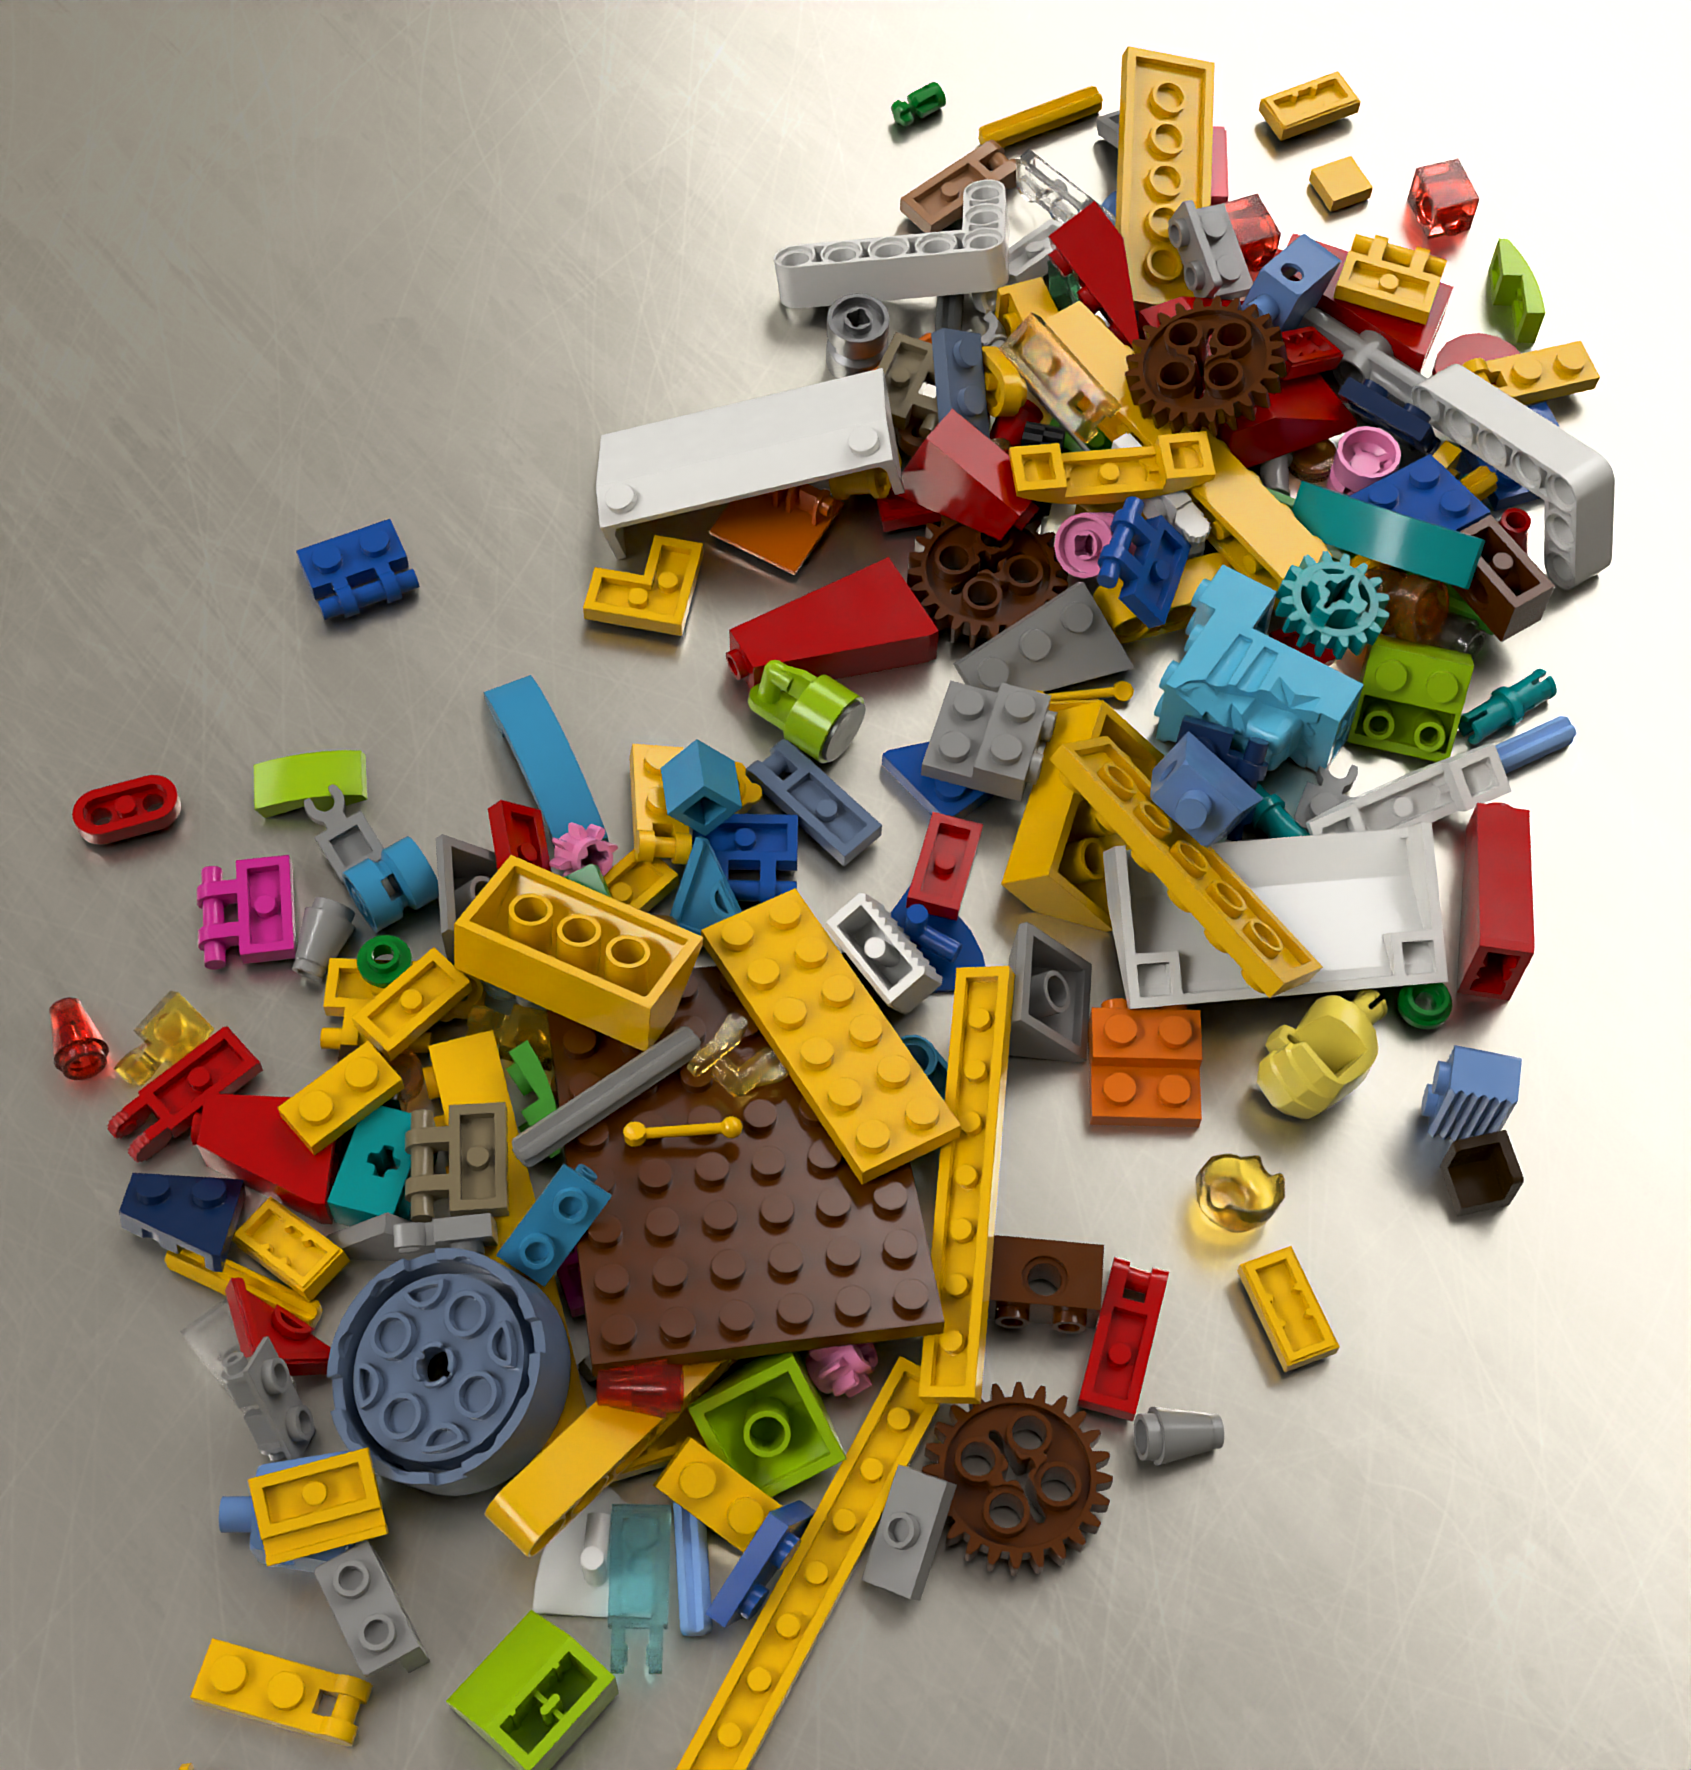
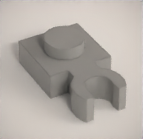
M1330 761L1326 769L1321 766L1318 768L1316 779L1319 785L1306 782L1294 819L1308 833L1307 821L1353 798L1343 793L1348 792L1353 787L1358 776V766L1351 765L1346 777L1337 778L1329 771Z
M332 784L328 787L329 793L335 801L332 809L325 812L319 811L315 808L310 798L304 800V807L308 817L313 822L326 827L327 830L315 836V840L342 885H344L342 872L367 858L375 862L380 861L381 851L384 848L361 810L348 818L344 813L346 808L344 795L336 785Z
M491 1213L432 1219L433 1222L427 1223L412 1222L393 1225L394 1248L399 1249V1254L418 1253L436 1248H460L484 1255V1247L499 1245L497 1222Z

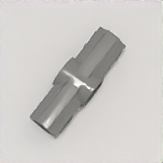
M1312 307L1303 316L1296 329L1313 326L1342 351L1344 355L1336 369L1331 370L1334 379L1341 387L1348 377L1355 379L1363 384L1365 379H1370L1390 393L1388 400L1402 408L1406 403L1413 405L1411 398L1412 389L1415 385L1428 378L1394 357L1392 346L1386 338L1372 330H1365L1359 334L1318 307Z

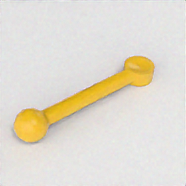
M1118 681L1113 687L1048 693V695H1051V701L1089 700L1115 697L1119 701H1128L1132 698L1134 689L1130 683Z
M733 1116L726 1117L720 1123L645 1128L642 1123L634 1121L624 1127L623 1135L628 1145L636 1147L642 1145L646 1139L709 1134H723L727 1138H736L741 1134L743 1126L740 1119Z

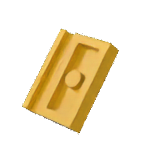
M369 1447L248 1479L259 1533L266 1554L267 1567L389 1534Z

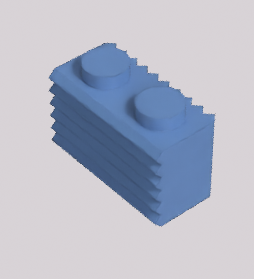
M1454 1045V1049L1449 1055L1447 1062H1437L1433 1084L1427 1083L1424 1090L1421 1115L1430 1117L1428 1133L1431 1137L1434 1138L1439 1134L1443 1140L1450 1136L1453 1141H1456L1460 1138L1464 1139L1501 1131L1518 1102L1522 1058Z

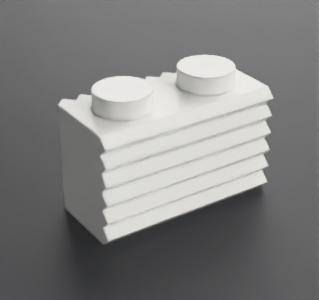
M858 893L826 921L824 927L887 1006L905 1015L941 986L943 977L936 973L934 967L929 965L930 961L923 957L921 951L916 949L917 945L910 941L908 935L904 934V929L899 927L897 921L891 918V913L884 909L885 906L867 894Z

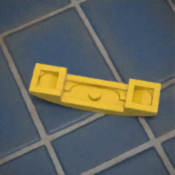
M1207 431L1158 435L1154 446L1061 453L1060 444L1053 443L1010 447L1008 452L1016 496L1048 503L1106 504L1125 502L1126 498L1130 496L1147 499L1189 489L1212 481L1216 476Z

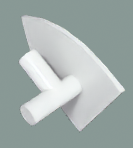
M609 1485L546 1545L541 1556L534 1589L532 1610L537 1614L652 1621L654 1597L653 1561L646 1537L628 1504Z

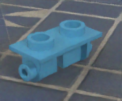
M563 1164L496 1256L545 1287L612 1195L594 1184L598 1177L587 1166L579 1164L573 1170L566 1164Z

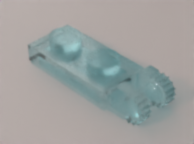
M612 1504L608 1629H612L610 1664L612 1674H624L625 1667L628 1665L626 1629H650L649 1644L646 1646V1666L649 1668V1674H662L664 1629H668L671 1505Z

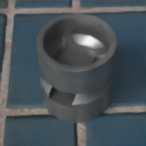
M858 293L845 295L836 300L828 310L826 363L829 371L836 379L873 370L879 366L888 348L890 317L887 308L880 300L870 295Z

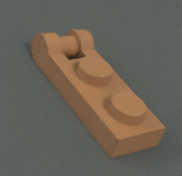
M989 140L901 197L900 211L924 233L940 232L963 217V194L969 184L980 180H996L1003 183L1008 190L1013 189L1025 177L1026 168L1016 159L1009 160L1004 156V149L994 140Z

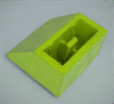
M1379 635L1373 646L1369 644L1367 646L1359 682L1364 685L1347 742L1435 762L1449 758L1474 669L1471 654Z
M530 1610L446 1700V1703L516 1770H550L619 1694L616 1677L572 1636L533 1610Z

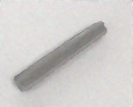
M680 1027L514 1137L512 1140L514 1155L525 1167L534 1166L698 1056L701 1052L700 1039L689 1027Z

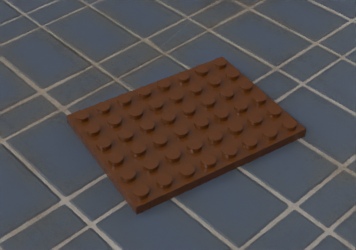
M845 952L841 953L875 1001L871 984ZM717 966L693 968L674 1017L654 1045L680 1027L687 1026L701 1041L700 1054L563 1146L566 1165L573 1170L579 1164L587 1166L598 1177L594 1184L612 1195L576 1244L593 1377L943 1334L945 1320L910 1162L865 1184H861ZM546 1009L558 1108L644 1052ZM733 1116L740 1119L743 1126L741 1134L736 1138H727L723 1134L646 1139L642 1145L636 1147L628 1145L623 1135L624 1127L634 1121L640 1122L645 1128L720 1123L726 1117Z

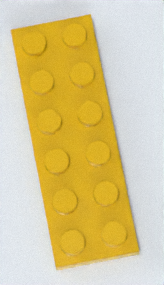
M1127 46L1122 54L1115 228L1124 238L1134 308L1137 311H1141L1181 296L1195 297L1193 291L1189 290L1186 286L1184 266L1178 249L1171 244L1169 239L1168 221L1184 201L1193 200L1196 209L1211 206L1215 63Z
M1108 736L1062 744L1049 758L1060 771L1059 778L1062 783L1075 794L1082 795L1096 810L1095 817L1098 822L1111 833L1118 834L1132 849L1131 856L1134 861L1145 871L1154 873L1168 888L1167 894L1170 900L1179 909L1191 913L1205 928L1204 935L1206 939L1217 950L1228 953L1242 968L1241 975L1251 988L1259 993H1265L1269 998H1272L1309 982L1323 968L1211 846L1206 848L1199 844L1150 798L1151 782Z
M796 888L701 929L703 946L861 1184H865L960 1138L961 1124Z

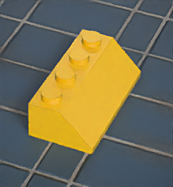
M1104 700L1056 711L1058 714L1050 742H1046L1040 776L1037 784L1032 786L1001 885L1034 912L1108 932L1113 930L1107 903L1103 852L1114 846L1126 845V850L1132 849L1118 834L1111 833L1098 822L1095 817L1096 810L1082 795L1075 794L1062 783L1059 778L1060 771L1049 758L1062 744L1108 736L1151 782L1152 770L1164 758V755Z
M510 855L454 923V968L641 1051H646L654 1045L674 1017L703 945V937Z

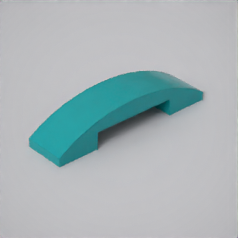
M1301 481L1292 508L1295 518L1313 536L1320 538L1326 544L1464 589H1469L1486 541L1349 497V495L1307 481Z

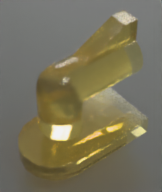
M731 1014L728 1015L714 1038L699 1050L687 1066V1070L694 1077H698L720 1060L710 1076L733 1097H742L754 1087L781 1082L789 1074V1071L779 1062L776 1054L767 1047L761 1048L739 1068L727 1056H724L742 1041L749 1024L742 1015L735 1019Z

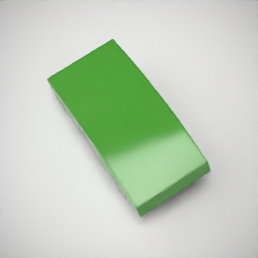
M528 1040L509 1051V1055L514 1063L506 1068L523 1096L534 1091L538 1097L537 1101L521 1111L526 1120L525 1123L517 1127L521 1133L557 1110L547 1076ZM561 1148L550 1154V1158H553L554 1156L559 1154L561 1152Z

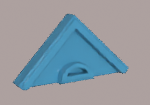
M698 836L695 838L670 916L676 919L679 927L701 936V929L738 914L742 910L708 839Z

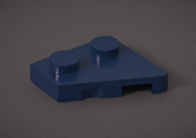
M132 1173L119 1209L121 1228L142 1238H152L161 1247L176 1254H179L184 1248L204 1257L205 1268L214 1272H223L246 1197L244 1180Z

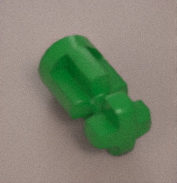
M934 81L908 94V103L900 100L893 102L891 111L898 125L908 126L913 123L914 118L912 114L915 117L923 118L943 108L946 105V97L941 86Z

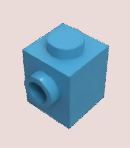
M696 739L661 767L667 815L706 836L742 808L735 761L700 740Z

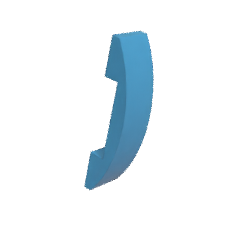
M529 675L483 692L501 735L506 737L539 810H541L543 825L551 842L553 838H560L568 833V825L571 822L583 826L585 830L590 824L604 828L575 755L553 710L534 678ZM605 830V835H604V837L602 838L601 841H607V842H609V841H608V836H607V833H606V830Z

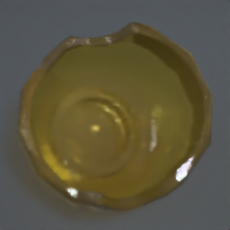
M1231 1153L1220 1154L1210 1157L1195 1177L1196 1197L1201 1211L1212 1223L1232 1233H1244L1258 1230L1264 1226L1279 1209L1285 1199V1178L1282 1173L1269 1174L1263 1167L1261 1157L1258 1155L1240 1157Z

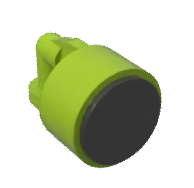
M771 660L765 665L760 684L752 687L748 697V705L752 711L783 730L784 739L820 763H827L837 759L847 749L856 736L866 711L863 697L828 675L824 674L816 677L808 671L788 666L779 660Z

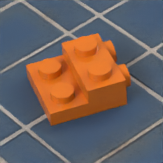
M1123 998L1105 1000L1101 1003V1008L1092 1007L1088 1022L1090 1125L1199 1128L1202 1120L1200 1066L1203 1060L1201 1010H1187V1004L1155 1007V1009H1128L1127 1001Z

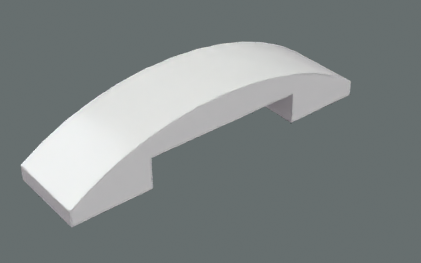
M1490 743L1438 761L1370 789L1307 821L1306 826L1310 835L1404 828L1420 822H1434L1457 811H1469L1475 808L1477 803L1485 804L1512 792L1495 743Z

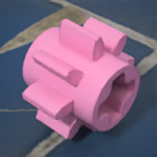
M571 822L568 825V833L560 838L552 839V843L555 845V858L549 862V866L565 870L562 877L588 864L597 865L602 876H605L613 867L612 853L618 847L613 843L601 841L605 835L603 827L590 824L585 830L583 826Z
M872 1342L809 1350V1355L806 1358L808 1374L819 1390L826 1394L833 1392L836 1397L845 1393L848 1398L855 1396L872 1385L868 1374L875 1371L874 1367L878 1363L877 1353Z

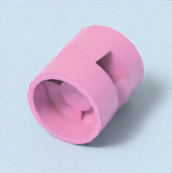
M1356 427L1346 432L1338 442L1326 488L1350 496L1396 472L1401 457L1398 442L1391 434L1376 427Z
M1083 512L1071 515L1061 524L1056 533L1054 548L1056 558L1066 572L1080 578H1096L1098 576L1100 567L1097 561L1102 548L1108 545L1112 538L1113 532L1110 526L1116 512ZM1131 542L1129 552L1134 555L1136 546Z

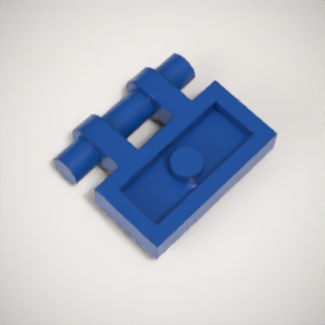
M1130 496L1126 498L1122 509L1116 511L1110 526L1113 532L1110 543L1102 548L1097 561L1100 567L1097 582L1102 587L1114 588L1118 578H1120L1124 583L1118 599L1148 628L1165 625L1192 545L1162 515L1145 520L1141 516L1145 506L1144 502L1140 498ZM1131 542L1136 546L1134 555L1129 552Z
M391 519L296 550L299 563L314 599L335 594V596L318 601V606L324 620L341 614L348 618L359 614V608L384 599H386L387 603L402 599V593L420 587L413 569L394 574L409 568V563ZM377 579L376 582L355 589H351V587Z
M733 814L706 836L693 829L692 847L696 837L702 836L708 839L737 901H759L763 903L794 888L797 889V881H776V870L797 871L798 815ZM729 870H760V880H729Z

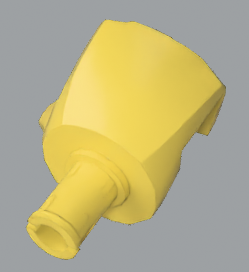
M1362 989L1351 1002L1338 995H1327L1319 998L1309 1008L1296 1029L1284 1024L1269 1035L1265 1044L1269 1054L1259 1063L1257 1083L1274 1108L1290 1116L1309 1119L1339 1102L1366 1079L1379 1050L1376 1030L1373 1025L1378 1020H1381L1388 1010L1385 999L1381 1000L1372 1009L1368 1007L1380 995L1377 991Z

